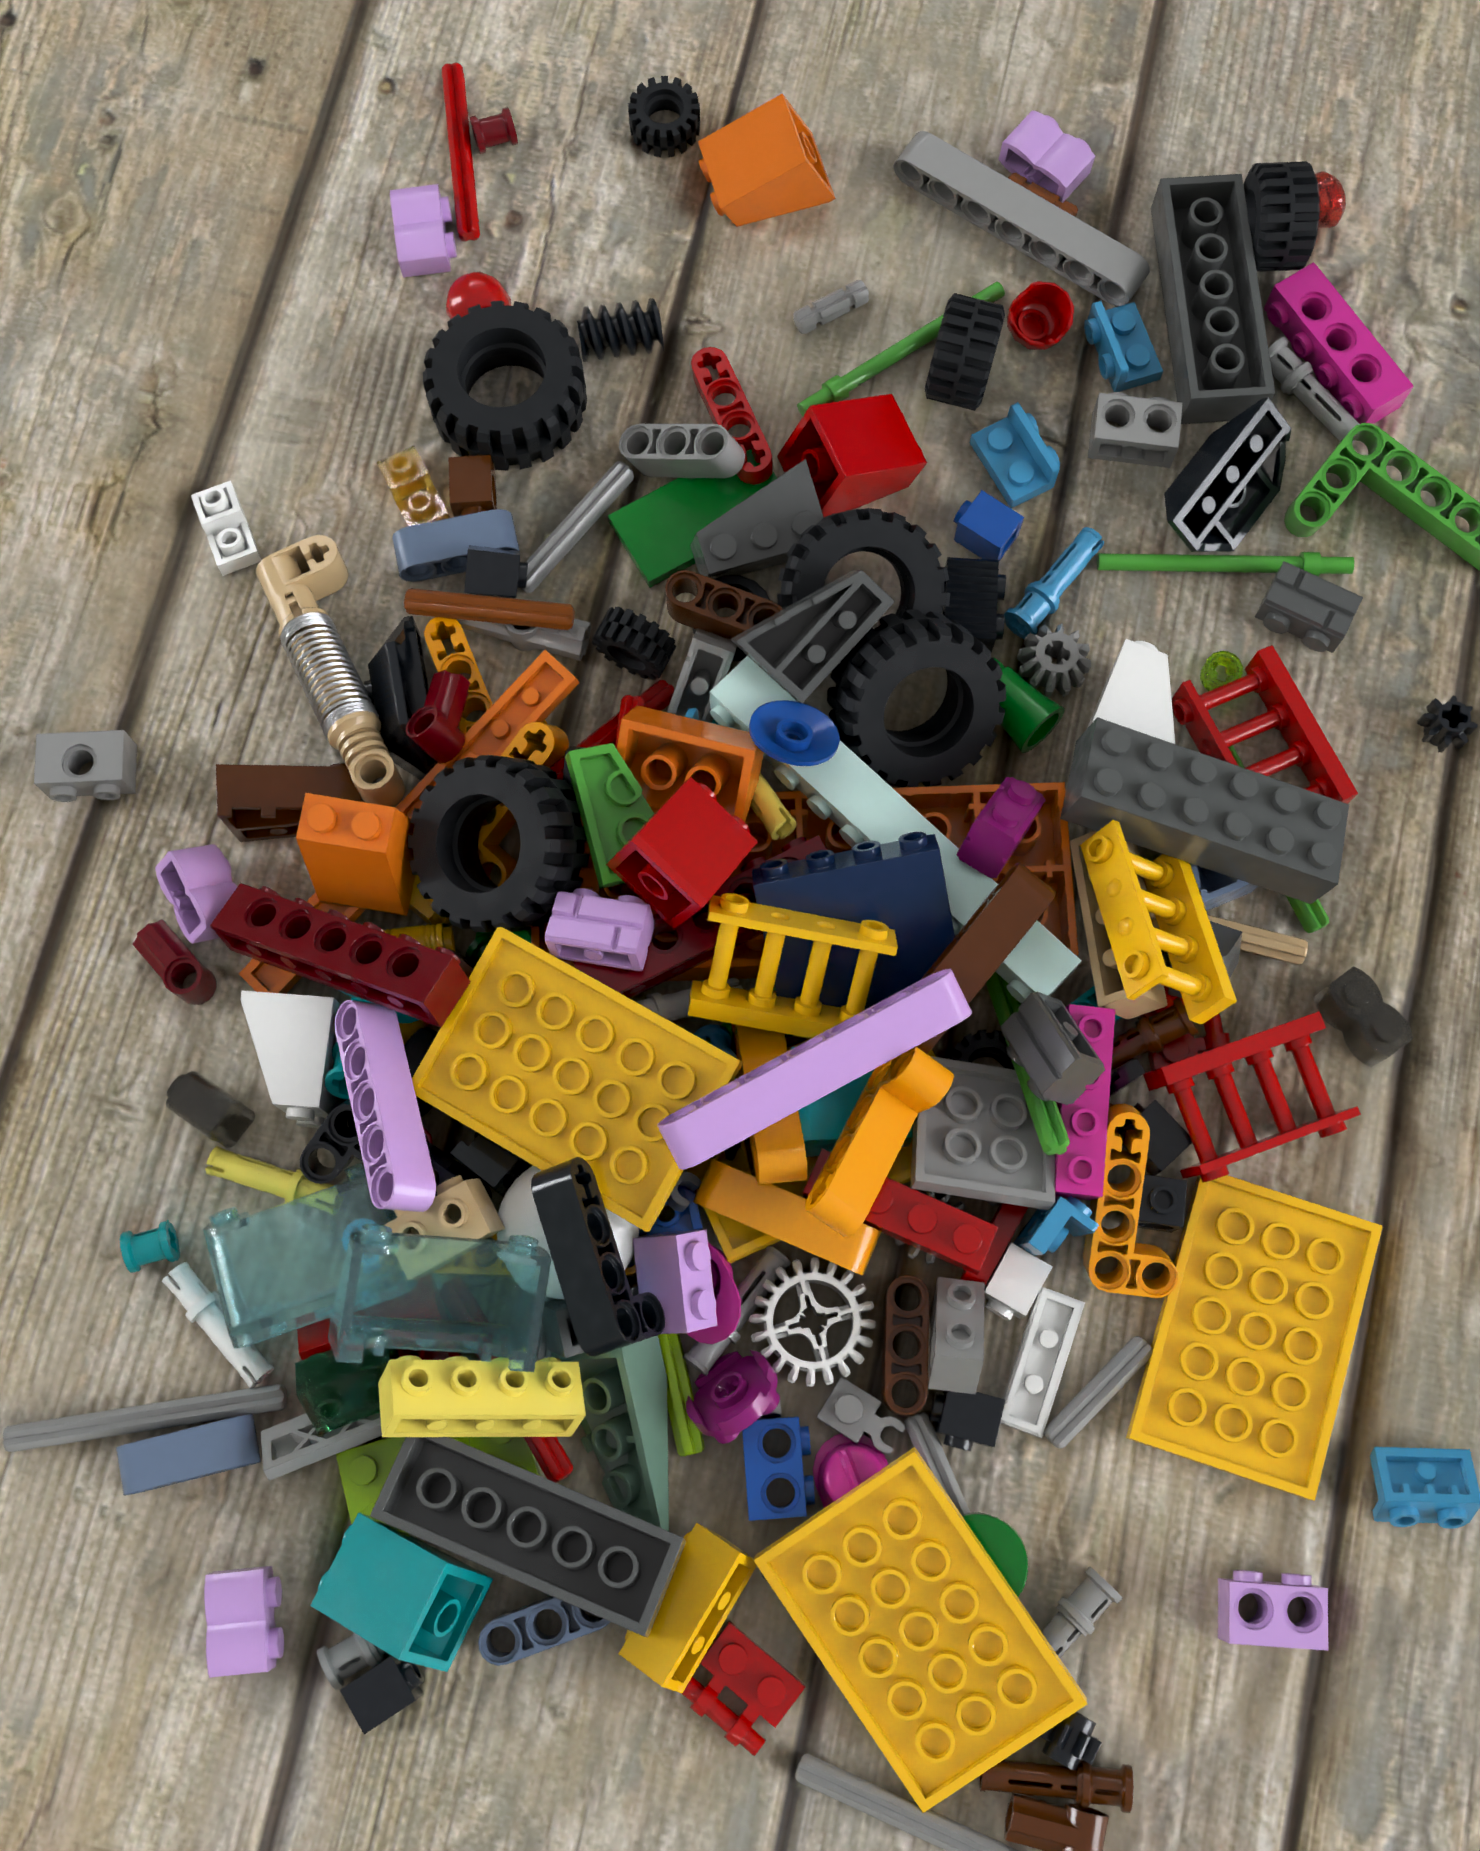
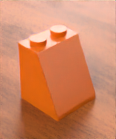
M783 93L698 141L703 156L699 160L700 168L709 183L712 182L714 192L710 194L713 206L720 216L726 215L736 227L822 205L836 199L814 136Z
M305 793L296 840L318 900L326 903L407 916L415 875H412L409 863L410 860H414L413 849H408V835H413L415 825L410 823L411 818L396 807Z

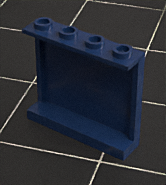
M911 832L898 838L899 841L880 844L878 841H865L854 845L852 850L834 853L831 850H819L808 854L806 859L787 862L785 859H773L766 861L760 865V868L752 869L757 904L861 923L863 920H875L886 924L889 929L895 930L898 946L896 956L878 953L865 1005L866 1010L920 981L955 938L941 853L935 834L926 835L924 832ZM763 931L764 939L766 938L767 932ZM785 936L774 985L777 996L792 999L801 996L813 940ZM832 944L819 1001L822 1004L840 1008L847 1004L860 949ZM785 1034V1037L795 1036V1035Z

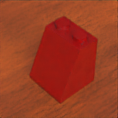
M892 394L810 405L777 455L784 472H787L806 459L824 518L835 513L856 509L908 488L927 464L923 452L917 444Z
M690 776L606 865L644 902L649 904L667 924L675 929L707 904L758 841L750 834L751 831L748 825L742 819L735 815H730L717 802L716 795L708 786L703 783H697Z

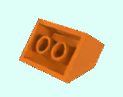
M638 705L621 719L617 750L643 789L642 795L654 813L691 776L697 783H703L708 786L716 795L717 802L730 815H735L745 822L759 780L764 752L753 742L749 732Z

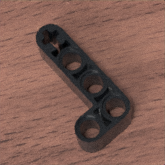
M350 1099L344 1100L328 1114L301 1154V1171L308 1180L314 1183L325 1184L332 1181L349 1166L354 1157L363 1162L357 1131L349 1129L343 1120L344 1111H352ZM426 1140L432 1167L439 1175V1183L436 1186L458 1175H461L463 1181L480 1178ZM318 1148H325L334 1155V1168H328L319 1162L317 1157ZM481 1179V1181H482V1183H483V1185H484V1187H485V1189H486V1191H487V1193H488V1195H489V1197H490V1199H491V1201H492V1193H491V1190H490L489 1186L486 1184V1182H484V1181Z
M576 1157L534 1174L531 1180L532 1195L574 1332L582 1350L589 1356H598L660 1335L665 1328V1315L662 1305L657 1297L650 1292L632 1295L593 1170L588 1162L583 1158Z

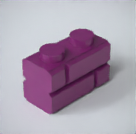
M1006 777L971 826L967 837L956 854L959 860L989 878H997L1027 834L1046 799L1029 783L1013 777Z

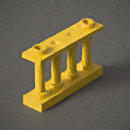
M1112 820L1080 844L1127 999L1135 1000L1157 984L1164 985L1180 991L1189 1020L1201 1025L1236 1003L1237 999L1190 863L1165 854H1161L1153 861L1129 852L1120 822ZM1137 875L1144 878L1147 891L1141 889ZM1149 912L1155 914L1160 929L1153 927ZM1161 950L1168 953L1172 968L1165 965Z
M725 893L721 897L713 895L709 900L707 921L718 922L720 927L709 979L703 982L692 981L688 1016L812 1039L865 1010L878 953L896 956L898 946L895 930L889 929L886 924L875 920H863L861 923L751 903L746 897L734 893ZM739 927L767 932L755 988L750 990L733 988L727 983ZM785 936L813 940L801 996L795 999L777 996L773 992ZM832 944L860 949L847 1004L841 1006V1008L824 1005L819 1001Z

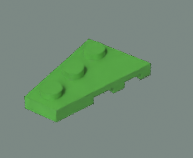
M613 743L568 751L565 758L599 888L625 884L606 864L650 819L654 812L642 795L643 789Z

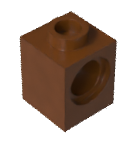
M491 455L448 457L449 498L454 517L497 509L496 474Z

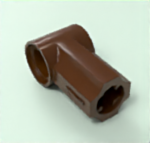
M1012 1793L1005 1817L1004 1838L1006 1841L1043 1851H1103L1109 1815L1090 1807L1088 1809L1079 1808V1805L1074 1803H1065L1064 1807L1041 1799L1038 1800Z

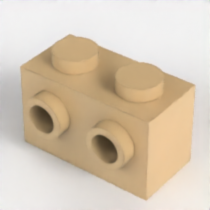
M461 1175L455 1176L436 1186L438 1195L435 1196L428 1210L424 1212L394 1210L397 1218L383 1225L408 1278L426 1273L505 1229L480 1178L463 1181Z

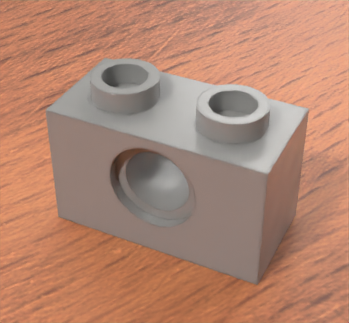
M124 730L36 734L34 784L51 800L72 802L77 800V796H94L101 800H116L121 797V794H136L137 744ZM93 762L90 771L79 775V771L84 764Z

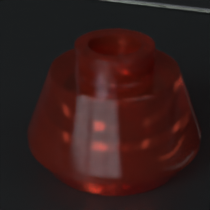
M1321 171L1315 174L1320 200L1318 228H1332L1339 223L1344 215L1346 198L1340 181L1335 176Z

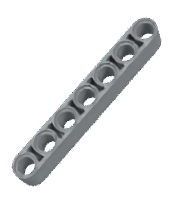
M920 131L916 133L893 165L897 177L909 187L1111 305L1118 307L1128 304L1150 273L1147 261L1137 252L929 132Z

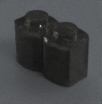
M1354 966L1314 996L1316 1007L1320 1011L1321 1016L1331 1026L1343 1032V1037L1349 1050L1358 1060L1370 1067L1387 1059L1413 1039L1411 1028L1406 1019L1395 1008L1383 1002L1381 992L1372 978Z
M191 1071L186 1075L181 1074L172 1082L166 1094L168 1097L166 1106L169 1110L209 1139L217 1141L225 1148L233 1147L255 1119L253 1110L197 1071Z

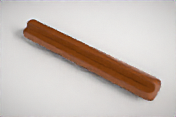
M413 588L406 591L404 608L408 614L561 630L572 629L575 619L573 606L564 603Z

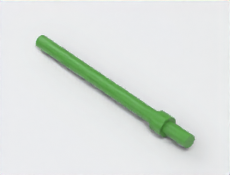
M995 282L972 296V298L994 303L1005 296V291L999 282ZM943 315L842 377L835 375L822 383L821 390L797 404L800 414L804 416L810 405L843 401L849 397V391L937 338Z
M1301 552L1299 556L1098 553L1097 570L1277 573L1283 561L1319 577L1320 574H1352L1354 571V558L1323 557L1320 552Z

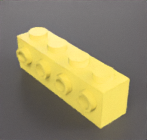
M409 1355L395 1360L390 1359L378 1382L382 1437H571L586 1416L579 1362H562L559 1358L555 1357L543 1358L538 1361H516L512 1357H498L491 1361H475L463 1356H453L444 1360H422L418 1356Z

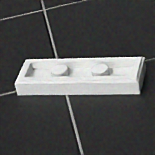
M1041 1287L1034 1300L1002 1398L1005 1399L1001 1424L1039 1438L1043 1437L1085 1302Z

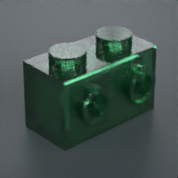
M386 1329L368 1336H361L350 1343L323 1353L314 1354L307 1359L295 1363L296 1395L318 1435L380 1412L378 1382L389 1360H395L400 1357Z

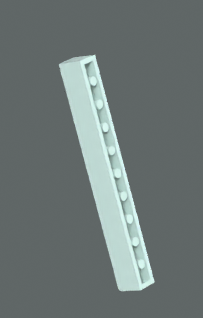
M746 656L710 691V708L712 709L710 714L719 725L749 732L751 716L758 707L772 701L796 700L752 659ZM839 742L838 749L831 759L814 766L786 764L764 753L763 757L776 768L774 773L787 788L793 790L796 787L808 798L806 802L817 816L823 820L829 817L841 828L839 830L841 837L851 847L865 841H878L880 844L899 841L898 838L911 832H924L926 835L935 834L941 853L955 936L998 885L992 878L959 860V857L956 855L959 848L843 742ZM1037 920L998 967L996 972L1009 983L1007 989L1017 1001L1023 1003L1031 993L1040 992L1051 996L1075 971L1082 960Z

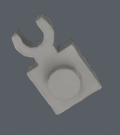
M840 1377L817 1416L818 1420L856 1444L859 1443L865 1432L871 1436L875 1448L887 1455H891L893 1448L882 1442L880 1437L882 1430L886 1427H893L903 1433L906 1429L905 1425L895 1417L880 1418L877 1416L876 1412L882 1402L843 1377Z

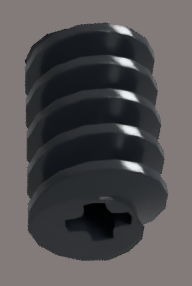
M653 298L648 300L646 312H643L640 304L635 300L632 301L630 314L626 313L623 305L619 302L615 305L613 316H610L606 306L603 304L599 306L597 318L593 317L587 306L583 308L581 320H577L583 362L588 360L589 351L592 348L599 360L604 359L605 350L608 346L615 358L620 357L622 345L624 344L627 346L631 356L636 355L638 343L642 342L648 354L652 353L654 342L657 340L664 351L660 311Z

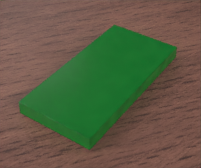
M752 449L746 451L747 462H750L753 467L759 466L760 463H757L752 455ZM772 472L768 480L755 485L741 481L737 474L729 478H677L609 514L608 521L647 585L651 588L668 579L677 571H682L696 564L690 546L695 534L777 479V476Z

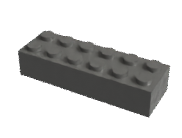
M1242 174L1161 178L1151 206V215L1177 402L1183 403L1181 424L1230 421L1263 398L1269 397L1272 401L1275 395Z
M1097 717L1076 741L1060 819L1095 831H1099L1112 820L1120 822L1125 841L1312 904L1338 885L1349 804Z
M406 1437L370 1514V1517L647 1638L686 1544V1540L679 1535L450 1437Z

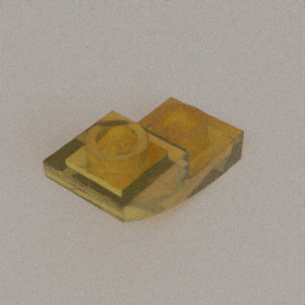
M411 446L376 462L407 527L450 518L415 446Z

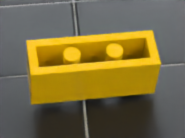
M697 1522L692 1531L683 1537L686 1540L685 1547L649 1637L647 1638L627 1630L625 1643L618 1653L661 1687L683 1693L757 1567L753 1561L754 1558L716 1532Z

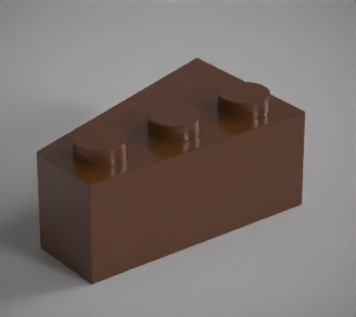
M337 763L330 766L216 764L217 816L240 842L296 837L305 793L364 802L351 779L349 769L345 763Z

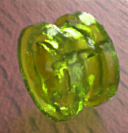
M1228 651L1213 653L1208 657L1200 671L1202 685L1210 691L1241 678L1243 675L1241 660L1235 654ZM1218 665L1226 667L1225 674L1228 676L1225 681L1217 679L1218 672L1215 670Z

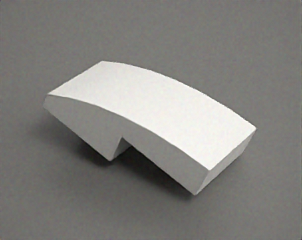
M231 481L191 495L201 526L207 535L217 567L222 576L254 565L262 560Z

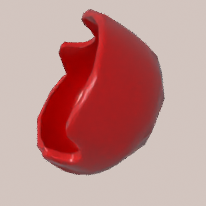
M480 271L462 275L451 285L447 295L446 312L450 319L457 314L462 318L469 314L468 308L479 304L481 308L492 306V301H504L505 305L511 306V298L496 278Z
M1037 281L1031 283L1013 300L1008 309L1007 327L1015 341L1029 350H1047L1056 345L1073 324L1074 305L1067 291L1052 282Z

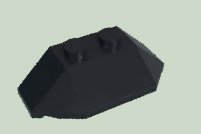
M1269 397L1261 399L1211 433L1164 493L1167 522L1191 552L1234 551L1279 493L1286 461V442L1290 440L1292 428Z
M407 616L401 620L369 662L370 680L364 681L363 684L371 699V703L375 706L381 722L379 732L394 763L419 780H422L437 762L406 734V725L416 711L424 707L429 691L420 632L413 616Z

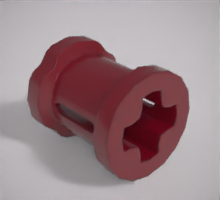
M508 107L502 108L501 113L486 118L469 117L479 154L486 153V148L507 142H510L512 146L518 144L515 126Z

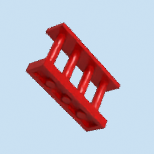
M1273 645L1256 652L1245 668L1246 676L1201 695L1197 693L1190 679L1182 682L1172 697L1173 713L1177 721L1181 725H1185L1200 753L1238 766L1228 747L1275 728L1281 732L1288 745V749L1249 765L1245 769L1270 776L1296 765L1301 767L1310 783L1309 787L1304 788L1306 790L1346 804L1358 794ZM1252 691L1259 694L1267 708V712L1219 732L1208 710Z
M1320 1011L1143 1074L1149 1091L1166 1086L1168 1094H1174L1200 1163L1180 1170L1183 1179L1200 1175L1204 1183L1229 1174L1226 1165L1317 1131L1320 1138L1342 1132L1347 1129L1344 1121L1361 1115L1358 1106L1335 1112L1308 1045L1313 1043L1310 1037L1311 1033L1326 1028ZM1281 1044L1284 1045L1286 1052H1292L1317 1115V1119L1298 1126L1295 1124L1270 1058L1274 1057L1271 1048ZM1245 1058L1247 1066H1253L1279 1132L1258 1141L1231 1075V1072L1235 1071L1232 1062ZM1203 1072L1206 1073L1208 1080H1214L1240 1147L1221 1155L1216 1153L1191 1088L1195 1086L1192 1076Z

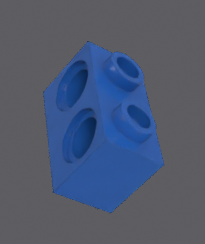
M799 1417L755 1421L752 1425L742 1430L749 1521L806 1517V1505H815L813 1475L804 1476L802 1456L811 1455L809 1426H800ZM775 1428L784 1430L790 1438L788 1452L778 1458L769 1456L764 1451L762 1444L765 1434ZM777 1478L789 1480L794 1487L792 1501L782 1507L771 1504L766 1496L769 1483Z

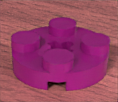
M750 1350L753 1356L742 1357L738 1351L718 1358L709 1370L708 1375L705 1376L701 1373L694 1382L699 1388L695 1394L694 1401L688 1395L686 1411L689 1418L704 1435L714 1437L721 1444L730 1443L736 1439L742 1430L752 1425L762 1415L771 1413L779 1404L780 1395L776 1391L778 1384L777 1374L766 1358L758 1351Z

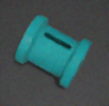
M169 1220L161 1222L159 1227L137 1234L126 1231L120 1235L122 1257L130 1273L140 1271L141 1266L164 1259H167L169 1262H175L180 1258L178 1237L173 1224Z

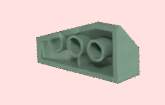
M658 1335L598 1356H589L586 1353H581L564 1358L551 1352L552 1357L559 1358L562 1362H579L586 1416L581 1422L586 1436L581 1438V1441L587 1453L593 1450L605 1473L602 1485L613 1508L669 1531L667 1374Z

